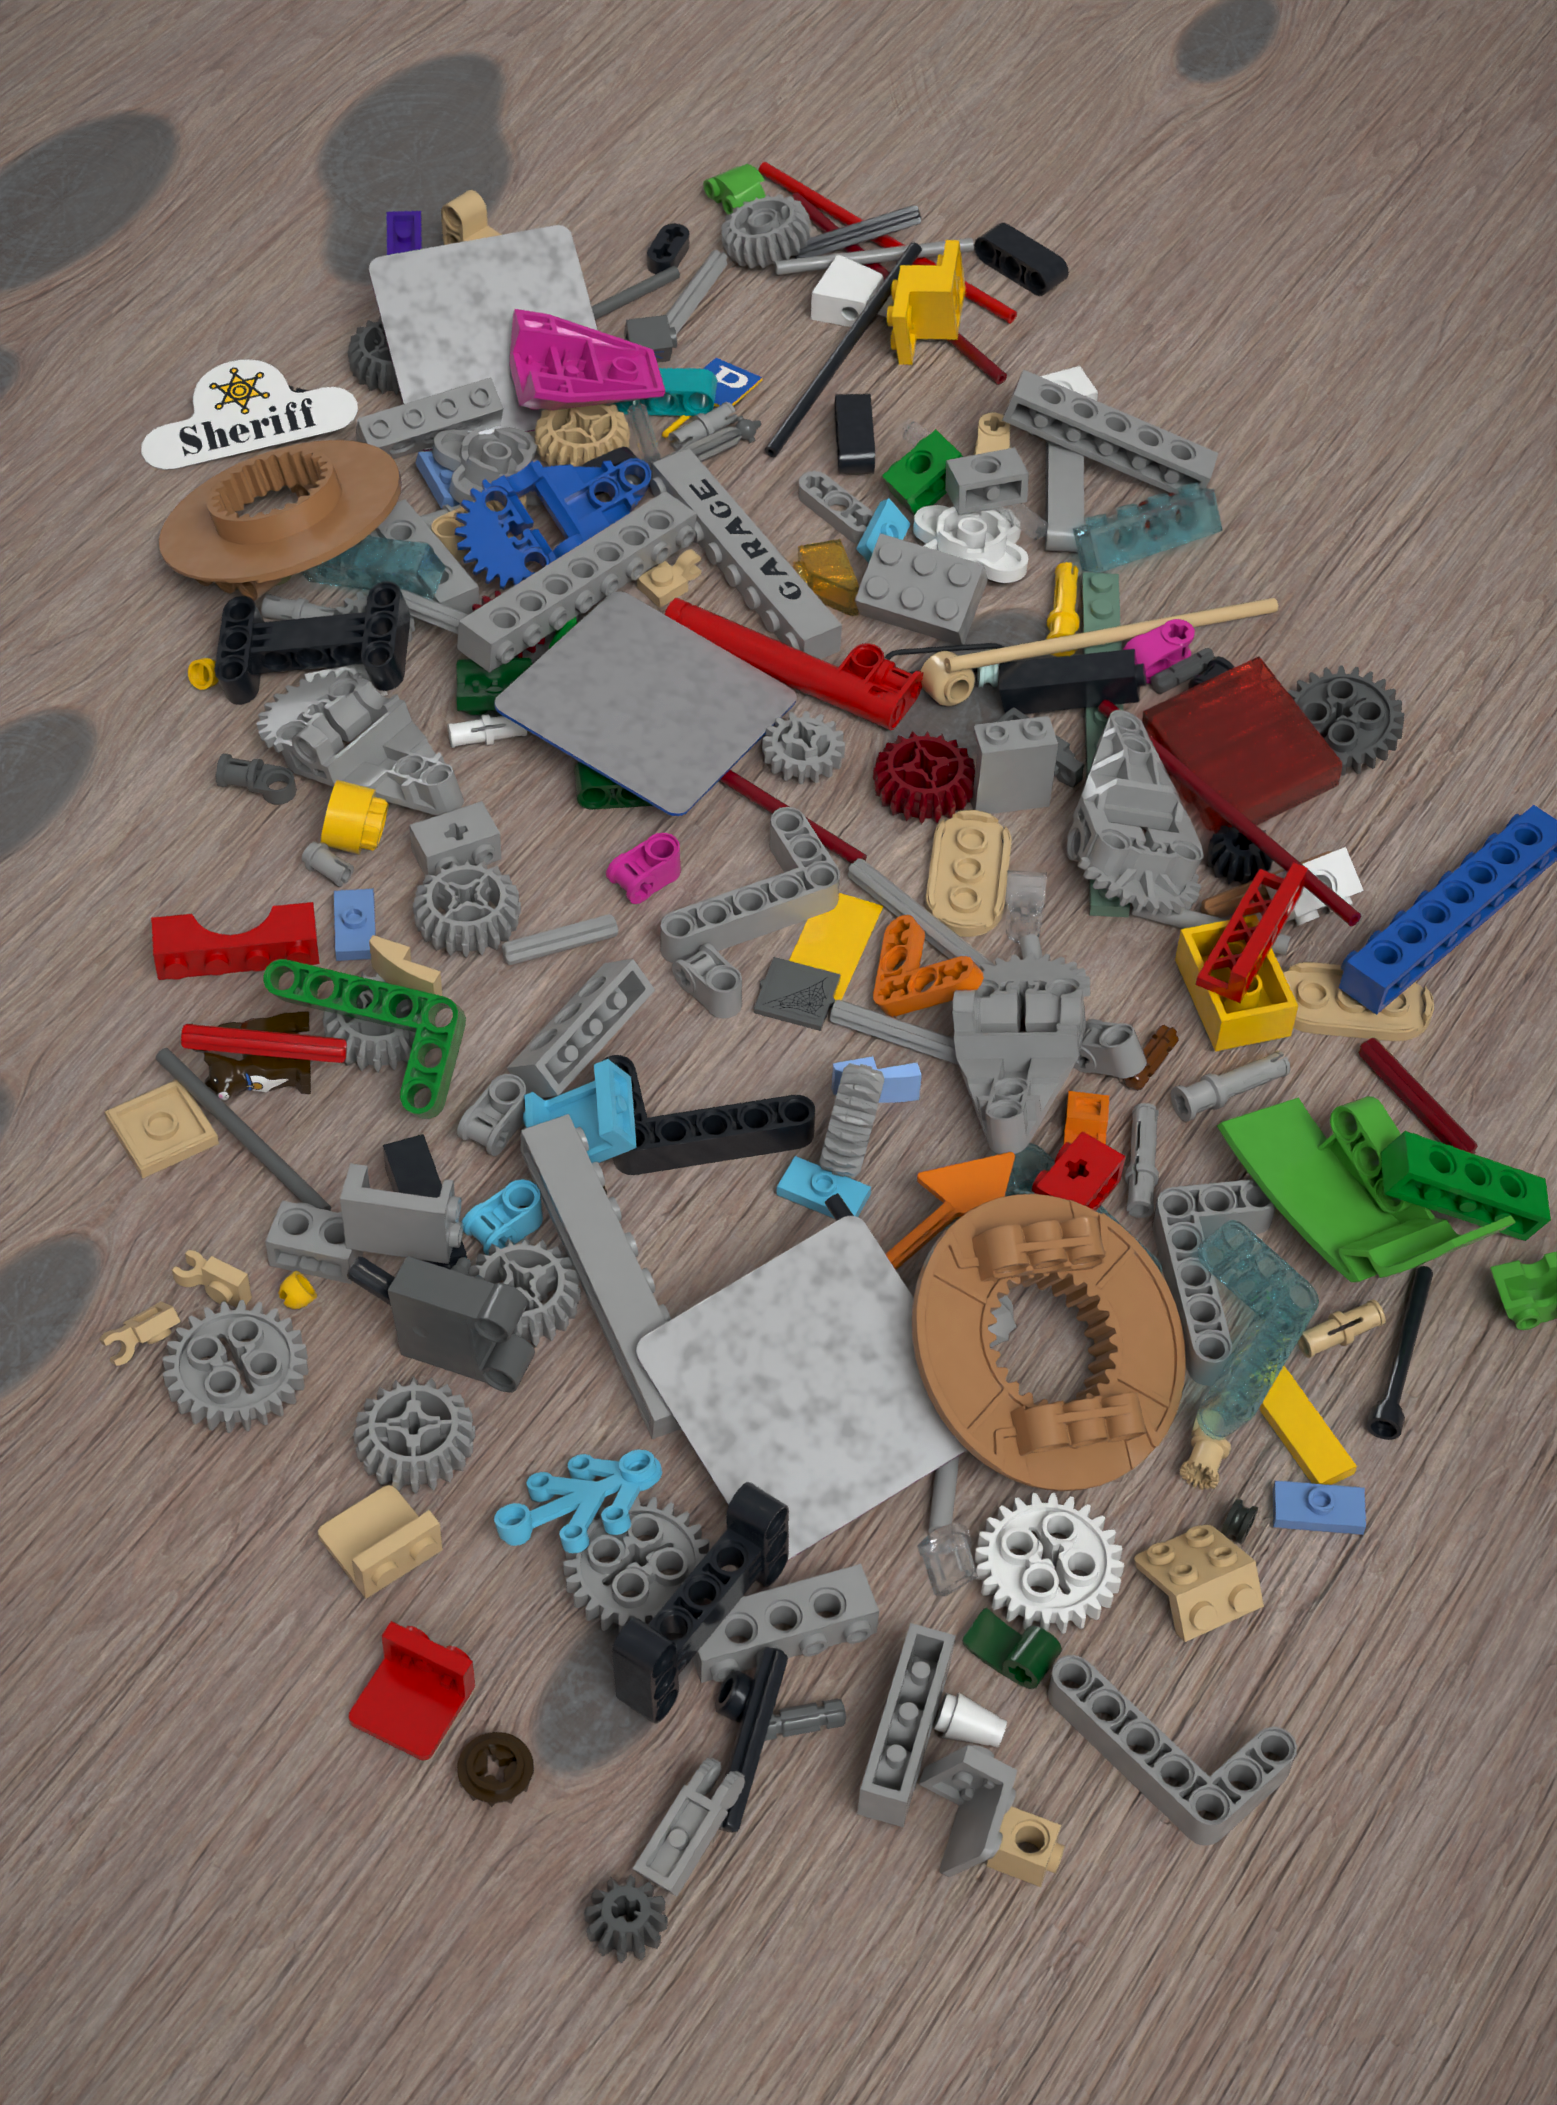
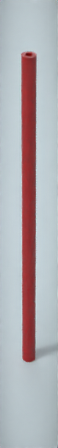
M763 162L759 166L758 171L761 175L793 194H801L814 207L844 225L848 226L864 221L769 163ZM888 234L871 240L883 248L906 246ZM926 257L916 258L912 264L937 266L936 263ZM965 281L966 289L964 296L1008 323H1012L1017 316L1015 310Z

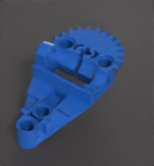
M630 458L615 467L611 460L603 461L601 467L572 466V464L543 467L540 461L537 460L530 462L522 470L511 476L505 477L503 475L497 478L491 484L486 479L483 480L482 493L474 488L470 490V495L475 502L464 499L461 502V506L468 513H457L456 516L457 521L466 525L455 528V535L466 538L457 543V549L470 550L463 557V562L465 564L477 562L472 572L475 576L486 570L488 573L485 583L488 585L496 577L500 579V589L504 590L509 580L513 582L514 586L536 573L526 568L525 564L527 562L536 561L544 568L631 513L647 491L651 480L650 467L645 461L638 458ZM636 475L641 479L642 483L632 485L628 483L625 476ZM531 491L536 492L566 539L557 545L553 551L539 529L529 530L533 527L534 522L519 498ZM600 491L606 492L611 496L612 500L602 502L595 497V493ZM492 500L498 501L504 506V509L492 511L487 507L486 503ZM509 532H511L512 535H514V536L511 537V538H508ZM522 533L521 539L518 541V539L515 536H518Z

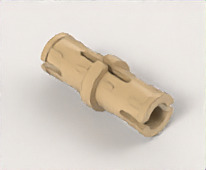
M1375 1299L1345 1313L1336 1311L1328 1316L1327 1321L1297 1333L1298 1345L1307 1358H1311L1315 1354L1338 1344L1346 1346L1354 1341L1355 1336L1376 1326L1384 1325L1386 1322L1384 1311ZM1353 1321L1355 1323L1353 1326L1331 1336L1328 1335L1329 1331Z

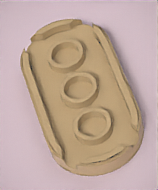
M963 810L956 812L952 815V818L946 821L943 819L935 829L925 907L928 912L961 937L985 934L996 927L1003 916L1011 851V835L1006 826L1003 828L998 823L996 817L983 811Z
M1303 962L1291 966L1289 971L1284 972V976L1298 1004L1293 1028L1302 1032L1365 1039L1374 1037L1385 1041H1406L1421 1035L1429 1026L1433 1015L1434 1000L1431 992L1426 986L1423 989L1416 982L1376 1015L1339 989L1343 975L1341 965Z

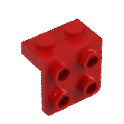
M391 1621L381 1636L384 1659L350 1710L349 1722L353 1727L419 1760H428L436 1751L475 1689L473 1661L470 1660L464 1651L455 1646L449 1645L445 1648L431 1641L420 1629L413 1626H406L404 1628Z

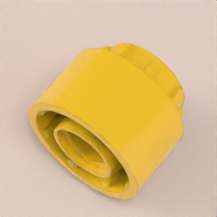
M337 780L328 803L321 842L327 844L328 847L360 855L362 848L372 851L377 849L384 830L389 804L385 799L376 797L375 789Z

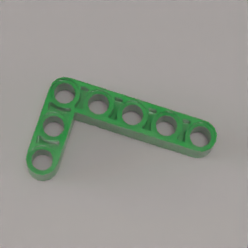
M286 959L273 961L267 966L263 977L265 987L270 993L285 1002L415 1032L400 1091L401 1103L407 1111L421 1119H431L442 1112L466 1026L464 1011L455 1002L445 996ZM287 972H293L295 977L292 986L289 989L280 990L279 980L281 976ZM326 981H333L334 990L332 994L326 999H319L318 989L320 985ZM366 990H372V1003L364 1009H358L357 998L359 994ZM405 999H411L413 1002L411 1013L407 1017L397 1018V1005ZM445 1008L451 1009L453 1013L451 1022L445 1027H436L435 1017L437 1013ZM434 1048H440L442 1052L440 1063L435 1067L427 1068L425 1065L426 1054ZM429 1088L431 1091L429 1104L423 1108H416L414 1104L416 1093L421 1089Z

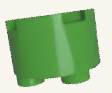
M750 164L736 166L703 182L706 195L717 204L722 202L727 215L733 214V208L742 207L744 201L751 202L756 197L758 199L766 197L764 189L760 184L765 179Z
M1557 1251L1544 1254L1541 1260L1533 1264H1522L1517 1260L1490 1267L1507 1316L1514 1320L1518 1329L1529 1330L1542 1322L1557 1319Z

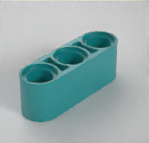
M659 368L665 388L663 397L614 403L619 412L627 415L695 416L699 413L706 414L714 407L718 380L713 372L707 369Z

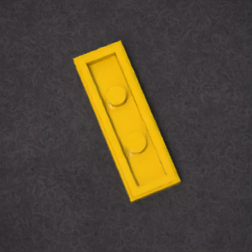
M1284 1365L1247 1381L1246 1392L1311 1483L1333 1485L1355 1474L1357 1465Z

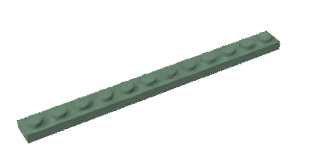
M1082 572V633L1121 626L1119 574ZM1121 641L1083 648V654L1121 650ZM1123 704L1115 705L1120 710H1123ZM1099 706L1084 708L1086 779L1093 763L1092 759L1097 749L1096 745L1108 721L1098 711ZM1088 879L1089 916L1129 917L1130 902L1123 907L1120 905L1119 897L1115 896L1108 899L1105 897L1108 890L1095 889L1093 887L1095 880Z

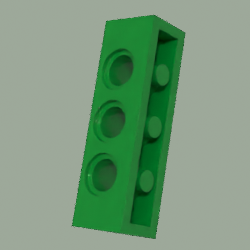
M1404 1131L1381 1152L1385 1195L1481 1227L1511 1215L1516 1223L1499 1233L1523 1241L1528 1240L1551 1221L1545 1178L1408 1131Z

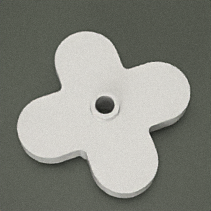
M942 505L925 506L916 512L913 532L919 540L926 543L924 547L983 564L987 578L995 582L1011 583L1022 579L1026 575L1028 554L1023 548L1014 544L1020 538L1022 520L1016 512L1005 507H998L958 515L954 506L947 507Z

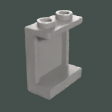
M1043 716L975 725L973 733L978 751L973 797L971 798L973 810L995 814L1049 807L1058 742L1050 718Z
M350 1163L340 1196L346 1249L400 1257L410 1256L420 1260L448 1264L452 1248L460 1247L463 1236V1222H458L461 1211V1197L455 1196L454 1180L444 1179L441 1194L438 1198L371 1189L368 1166Z

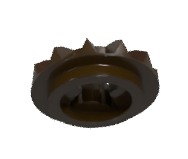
M490 1732L480 1735L470 1741L459 1756L457 1773L460 1786L465 1789L473 1801L487 1802L491 1807L496 1803L505 1801L512 1804L515 1797L528 1790L529 1783L534 1775L532 1754L522 1740L511 1734ZM488 1756L499 1767L508 1766L503 1769L504 1782L500 1783L493 1774L484 1776L488 1772Z

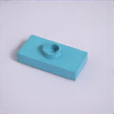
M890 498L879 503L856 548L868 563L880 533L903 540L911 525Z
M797 1156L794 1157L777 1186L778 1196L832 1218L834 1217L825 1205V1201L834 1194L839 1193L855 1217L859 1216L871 1195V1186L846 1176L834 1175L831 1171L823 1170L821 1166Z

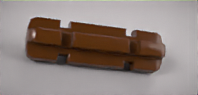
M1165 1025L1159 1026L1152 1035V1038L1142 1048L1147 1059L1145 1068L1135 1076L1123 1078L1126 1087L1137 1091L1143 1089L1149 1081V1077H1152L1168 1056V1052L1179 1041L1175 1028H1169Z

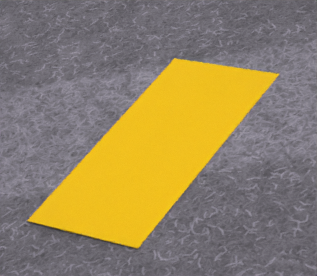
M839 893L838 904L834 909L807 920L789 961L841 974L834 999L835 1001L842 1000L883 909V905Z

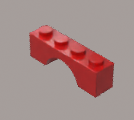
M313 902L273 906L268 917L259 926L250 931L232 935L218 934L207 930L197 922L192 914L151 918L153 957L158 980H177L207 975L218 976L247 971L258 972L266 970L269 964L279 959L308 965L320 964Z

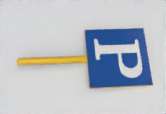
M715 358L703 368L713 372L718 380L714 406L719 407L724 402H729L734 406L763 381L762 377L719 358ZM682 415L662 432V436L667 438L672 431L679 428L691 416Z

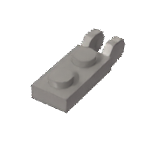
M713 1757L706 1758L692 1777L688 1786L684 1785L633 1867V1870L676 1897L727 1816V1809L734 1806L746 1783L744 1775L737 1771H730L712 1799L710 1800L704 1795L712 1790L722 1770L721 1762Z

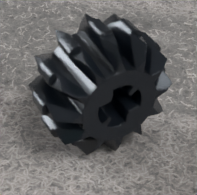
M1222 825L1218 833L1213 834L1209 841L1208 867L1214 869L1215 878L1226 877L1228 886L1233 881H1238L1242 885L1253 881L1259 869L1269 872L1272 868L1273 860L1233 826L1231 828Z

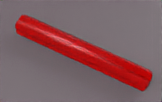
M185 1024L181 1033V1045L186 1049L335 1063L345 1062L347 1055V1041L342 1038Z

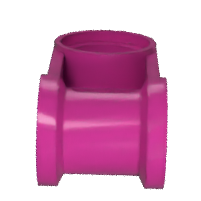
M1169 620L1145 634L1132 638L1123 650L1135 649L1138 664L1144 663L1146 683H1151L1150 679L1153 675L1191 656L1189 644L1194 639L1195 631L1193 626L1185 620Z
M657 833L650 836L646 841L630 851L622 853L613 859L606 870L607 879L613 884H619L627 892V899L631 903L639 904L644 902L652 894L679 878L681 874L679 841L675 836L668 833Z

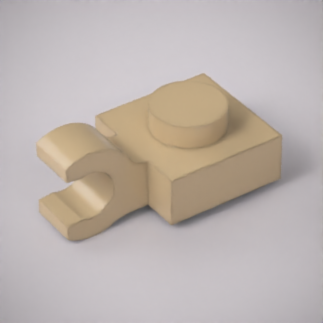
M692 549L686 550L679 556L673 566L664 561L642 574L637 579V588L661 608L670 603L674 598L688 592V581L697 578L701 574V570L695 565V563L701 560V557Z
M188 1250L185 1253L187 1264L194 1268L184 1271L175 1266L172 1269L173 1277L177 1284L183 1287L205 1285L206 1293L219 1304L225 1301L227 1304L237 1308L240 1300H244L245 1305H247L252 1298L248 1274L213 1256L207 1261L200 1253Z
M159 1302L123 1322V1327L105 1332L99 1340L105 1346L116 1340L121 1342V1351L109 1359L116 1366L123 1365L132 1358L135 1345L138 1342L143 1344L147 1341L148 1344H153L161 1341L171 1334L170 1328L181 1321L173 1306Z

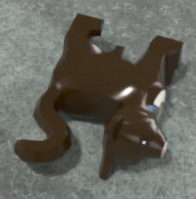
M309 1011L282 1013L267 1018H251L242 1023L229 1022L220 1024L218 1027L299 1034V1032L310 1031ZM192 1049L195 1052L204 1053V1061L209 1066V1076L205 1079V1085L211 1087V1090L215 1091L221 1100H228L233 1095L245 1090L269 1092L287 1086L296 1087L301 1094H311L310 1060L242 1054L243 1059L239 1061L219 1054L209 1053L207 1050Z

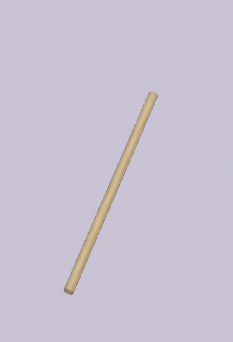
M1275 598L949 657L945 659L944 665L946 671L952 673L1129 640L1173 619L1185 620L1194 628L1275 613L1278 611V602Z

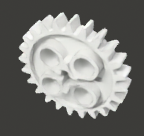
M1033 1493L1031 1505L1026 1506L1017 1497L1014 1500L1013 1512L1004 1506H1000L998 1520L991 1517L987 1519L986 1532H980L978 1539L979 1548H976L974 1562L979 1564L976 1568L975 1577L978 1580H985L982 1584V1595L995 1594L992 1602L993 1610L1004 1606L1008 1607L1006 1617L1008 1622L1020 1615L1024 1617L1023 1629L1025 1630L1032 1625L1033 1621L1040 1622V1628L1048 1631L1050 1623H1056L1058 1629L1063 1634L1066 1633L1068 1621L1072 1620L1078 1628L1082 1629L1084 1628L1086 1614L1098 1620L1102 1609L1101 1606L1111 1607L1114 1596L1112 1593L1119 1592L1121 1579L1118 1577H1122L1124 1563L1119 1561L1122 1554V1546L1113 1545L1116 1536L1115 1530L1102 1531L1105 1523L1104 1516L1096 1517L1093 1520L1089 1518L1091 1509L1089 1504L1077 1511L1073 1509L1074 1497L1070 1496L1064 1505H1060L1055 1493H1051L1048 1503H1042L1037 1493ZM1031 1531H1034L1037 1534L1039 1541ZM1061 1533L1067 1538L1057 1539L1050 1534ZM1021 1549L1027 1554L1015 1555L1010 1550ZM1082 1570L1086 1572L1088 1576H1077L1073 1574L1071 1571ZM1059 1584L1061 1588L1067 1593V1595L1062 1593L1061 1589L1058 1586ZM1042 1586L1048 1592H1035L1030 1587Z

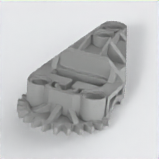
M345 670L337 677L335 671H330L323 679L317 673L311 682L302 678L300 679L299 687L288 685L285 687L287 694L276 693L273 695L275 702L265 703L266 711L258 715L260 722H257V727L261 740L265 741L268 748L274 746L276 752H282L288 769L295 774L333 787L337 780L375 789L376 797L385 799L387 802L437 816L459 809L464 803L452 766L444 762L443 756L439 752L437 754L434 752L426 736L412 721L405 701L400 700L397 694H394L391 698L382 696L373 687L371 681L364 679L361 673L350 676L349 671ZM352 740H354L345 749H343L345 747L343 741L350 743Z
M1123 710L1112 711L1096 745L1097 749L1092 759L1093 763L1087 776L1082 796L1073 814L1074 822L1067 836L1068 858L1079 861L1078 867L1086 870L1083 876L1086 879L1095 880L1093 884L1095 889L1108 890L1105 897L1108 899L1115 896L1119 897L1121 906L1124 907L1130 902L1133 904L1135 911L1139 913L1142 907H1146L1152 916H1156L1158 909L1166 917L1170 916L1172 911L1180 915L1184 909L1190 910L1200 895L1201 885L1197 883L1199 876L1195 872L1203 858V848L1189 815L1142 721L1130 712ZM1142 829L1147 830L1145 835L1143 834Z
M1029 953L1024 960H1020L1015 954L1011 955L1009 962L996 958L995 966L983 963L980 967L984 979L977 990H955L952 1014L955 1030L956 1060L989 1147L997 1154L1008 1152L1016 1154L1028 1146L1080 1055L1086 1027L1084 997L1091 994L1090 978L1086 976L1084 968L1077 969L1076 962L1065 964L1064 957L1050 961V954H1045L1041 958L1035 959L1033 953ZM1026 1016V1032H1020L1021 1019Z

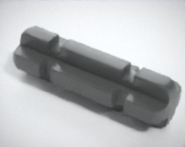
M1205 648L1153 675L1150 682L1155 692L1162 694L1206 671L1208 663L1215 657L1213 651L1210 648Z
M837 1698L822 1701L823 1706L818 1707L815 1702L779 1709V1714H772L765 1741L777 1739L776 1734L782 1733L783 1737L820 1731V1726L826 1725L827 1729L842 1727L846 1723L844 1704L841 1699Z

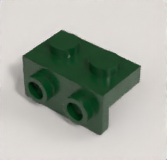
M513 658L510 662L500 665L491 672L486 671L472 659L457 660V711H465L471 715H481L487 713L488 710H496L494 706L496 697L532 665V660L530 658Z

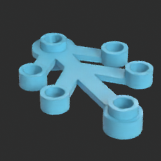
M634 1450L625 1454L620 1461L594 1459L587 1454L574 1456L568 1462L571 1478L555 1477L547 1472L535 1473L528 1478L526 1483L530 1498L533 1501L544 1502L551 1499L555 1494L565 1496L531 1511L527 1506L519 1503L502 1507L494 1516L498 1536L509 1545H521L530 1539L533 1528L576 1510L569 1524L560 1530L559 1536L564 1551L568 1553L582 1552L590 1543L587 1529L606 1496L618 1492L613 1504L605 1508L601 1514L605 1531L611 1535H619L629 1530L631 1527L629 1510L640 1491L649 1489L660 1480L662 1476L661 1464L651 1452L647 1450ZM596 1476L607 1477L598 1482L592 1481Z

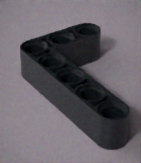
M612 1055L602 1060L609 1059L631 1076L637 1148L613 1157L614 1164L621 1173L640 1175L796 1150L807 1147L814 1138L815 1105L812 1100L803 1095L781 1096L647 1118L633 1062L628 1057L622 1055Z

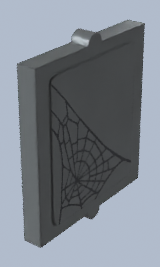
M774 957L766 978L760 981L761 991L754 1007V1013L821 1031L828 1011L835 1003L834 995L839 985L841 974Z

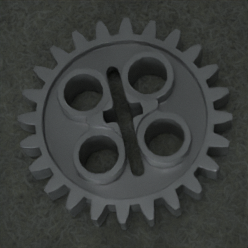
M1339 666L1337 674L1332 675L1330 670L1325 667L1323 677L1319 678L1311 672L1309 673V684L1298 680L1297 691H1288L1287 701L1282 703V714L1280 717L1282 739L1288 740L1289 752L1298 750L1299 762L1311 758V769H1315L1321 763L1325 765V774H1329L1333 767H1339L1341 776H1345L1347 767L1352 766L1354 771L1360 774L1361 764L1365 763L1368 767L1374 769L1376 757L1386 761L1388 760V750L1396 751L1397 741L1402 739L1404 713L1401 712L1402 700H1395V689L1385 690V679L1374 683L1373 672L1371 671L1364 677L1359 676V667H1355L1351 674H1346L1344 667Z

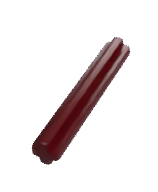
M1372 1037L1361 1044L1358 1052L1359 1056L1443 1144L1472 1154L1476 1153L1477 1143L1377 1038Z

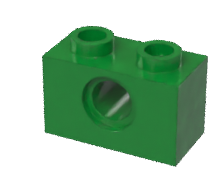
M935 429L927 437L921 439L903 458L894 462L882 477L892 495L915 516L919 509L934 505L947 493L945 489L946 460L963 456Z

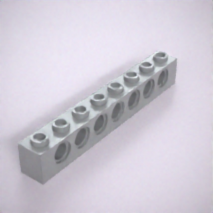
M664 491L459 620L457 649L488 672L510 662L514 656L528 647L535 646L542 638L554 630L561 629L568 621L581 613L587 612L593 605L616 592L625 584L638 579L644 572L656 564L663 563L670 555L681 548L688 547L696 534L697 513Z

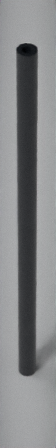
M910 243L768 443L765 448L767 455L774 458L782 450L892 294L893 279L898 280L900 265H912L921 253L922 248L918 243Z

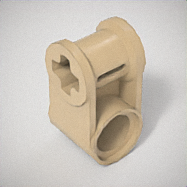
M994 412L984 414L980 418L974 455L1011 448L1009 447L1010 424L1002 421L1004 415Z

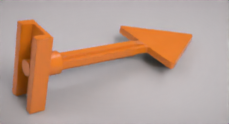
M1008 1152L918 1173L917 1182L943 1202V1204L886 1253L895 1270L902 1266L955 1218L963 1216L983 1203L1005 1197L1015 1161V1154Z

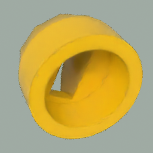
M201 658L190 663L188 678L194 687L204 690L213 687L219 682L215 676L216 661L210 658Z
M294 1271L280 1284L278 1294L281 1299H285L283 1304L287 1308L301 1309L317 1298L316 1291L311 1283L298 1271Z

